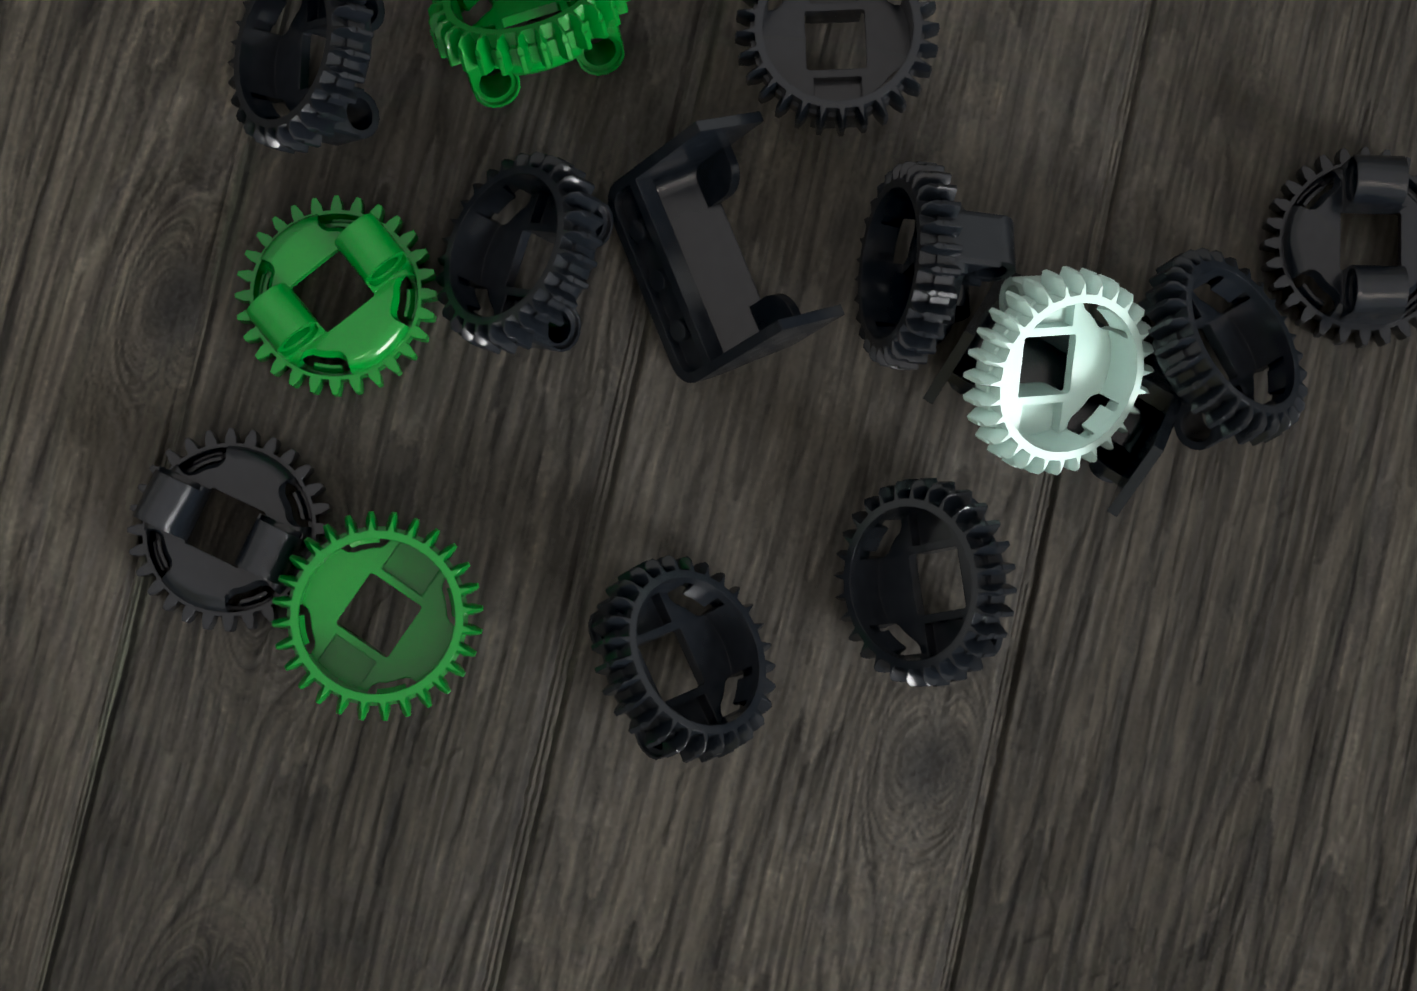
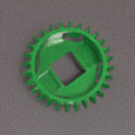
M432 0V4L428 8L430 33L440 57H447L452 67L462 64L476 100L487 107L497 108L511 103L518 96L521 88L519 75L546 71L570 62L575 58L581 69L588 74L596 76L607 75L615 71L622 64L625 56L619 25L621 24L619 15L628 12L626 2L630 0H489L492 5L491 10L485 13L473 26L464 23L462 13L464 10L470 11L479 0ZM561 11L560 13L550 18L533 24L514 28H506L518 23H522L531 19H535L544 15ZM594 38L603 39L596 44L591 43V40ZM494 69L500 70L499 73L493 76H486Z
M334 195L331 210L325 211L319 200L312 198V214L305 216L296 205L291 206V214L294 220L292 223L287 225L275 216L272 218V221L278 233L273 238L262 232L256 234L261 244L265 247L262 253L246 250L244 255L255 264V268L253 271L242 270L237 273L241 280L250 284V290H242L235 293V298L238 301L250 304L247 310L236 315L237 320L243 324L255 325L243 337L249 344L264 342L255 354V357L260 362H266L276 357L270 370L272 374L276 377H281L286 371L292 369L289 384L292 387L299 388L306 377L310 378V392L314 395H320L325 382H329L332 395L335 397H342L344 382H349L355 393L362 395L364 393V378L369 377L381 388L384 386V381L380 371L387 367L397 376H401L403 372L396 360L401 355L413 361L418 359L417 354L409 345L413 339L425 343L429 342V336L419 327L420 322H436L437 316L423 307L424 303L438 301L437 291L424 288L423 284L436 280L437 275L434 269H419L418 266L430 259L428 251L425 248L411 252L410 249L416 244L419 237L414 230L404 233L399 237L398 234L404 225L402 219L396 215L384 224L385 210L382 205L377 204L369 214H365L363 200L356 197L350 211L345 210L340 196ZM337 252H340L371 289L374 296L332 330L326 332L293 291V287ZM406 277H408L412 284V289H406L407 299L403 315L409 320L408 325L401 323L397 315L400 301V286ZM312 355L324 358H341L348 363L350 371H345L342 365H329L314 362V367L307 365L302 359Z
M368 511L366 527L358 528L351 515L345 516L346 532L340 535L330 524L324 525L323 529L328 541L321 545L310 537L304 540L312 555L308 559L294 554L289 557L292 564L300 571L296 577L293 575L279 576L278 580L286 587L291 588L290 595L274 597L272 600L273 604L287 608V616L271 621V626L288 629L289 637L276 643L275 647L277 650L293 648L296 655L284 666L285 670H294L302 666L307 673L298 684L300 689H304L316 682L321 686L315 700L317 704H321L333 694L339 697L336 703V714L341 715L350 702L358 704V719L363 721L370 710V706H378V712L382 721H388L391 705L399 704V708L404 716L409 717L411 716V699L418 697L420 702L429 708L433 705L429 689L433 686L448 695L451 692V688L444 678L448 671L460 677H464L466 674L461 664L456 661L459 654L475 657L477 653L469 644L464 643L466 635H480L483 630L474 624L468 623V615H474L483 611V605L467 603L466 595L480 588L479 583L467 582L462 584L459 577L471 565L469 562H464L453 566L449 561L458 546L453 543L444 547L441 551L434 545L438 541L440 530L437 528L427 534L425 539L418 536L420 519L414 518L406 530L398 529L399 519L397 512L390 514L386 527L378 526V520L374 511ZM380 539L390 540L380 548H368L356 552H347L342 549V547L348 544L353 548L363 544L380 543ZM371 573L421 606V610L388 657H385L384 653L341 624H337L338 619ZM445 579L449 585L447 591L450 597L452 616L455 617V626L447 617L446 600L442 590ZM300 605H304L308 609L311 617L315 647L310 654L305 647L310 642L305 627V615H299ZM403 678L416 681L415 684L409 687L405 683L390 688H379L376 694L368 693V690L377 683H387Z

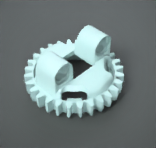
M1063 266L1059 275L1046 269L1042 271V275L1009 277L1004 281L999 294L1000 310L993 307L989 310L992 319L996 322L992 330L978 327L976 332L984 339L981 348H973L968 351V355L977 360L976 368L963 373L964 378L975 383V388L963 394L965 401L977 406L967 415V418L972 423L980 426L975 436L989 444L987 450L999 458L1002 457V461L1009 465L1025 469L1030 473L1039 475L1045 471L1058 475L1063 467L1068 470L1077 471L1080 468L1081 458L1089 462H1096L1097 447L1101 446L1107 450L1113 449L1111 436L1116 431L1128 433L1123 422L1129 413L1140 414L1139 410L1134 406L1138 394L1149 393L1148 389L1141 385L1142 378L1154 372L1152 366L1144 363V358L1154 352L1152 344L1143 340L1149 335L1148 330L1151 327L1146 322L1141 321L1145 310L1133 302L1134 295L1120 287L1119 283L1107 276L1097 275L1096 272L1086 268H1081L1078 272L1068 266ZM1083 303L1100 305L1097 307V310L1103 315L1109 326L1100 328L1092 315L1085 309ZM1070 335L1064 385L1061 391L1043 382L1019 383L1025 338ZM1100 394L1110 399L1105 407L1099 405L1096 411L1082 424L1085 430L1078 435L1067 429L1071 417L1084 406L1090 397Z

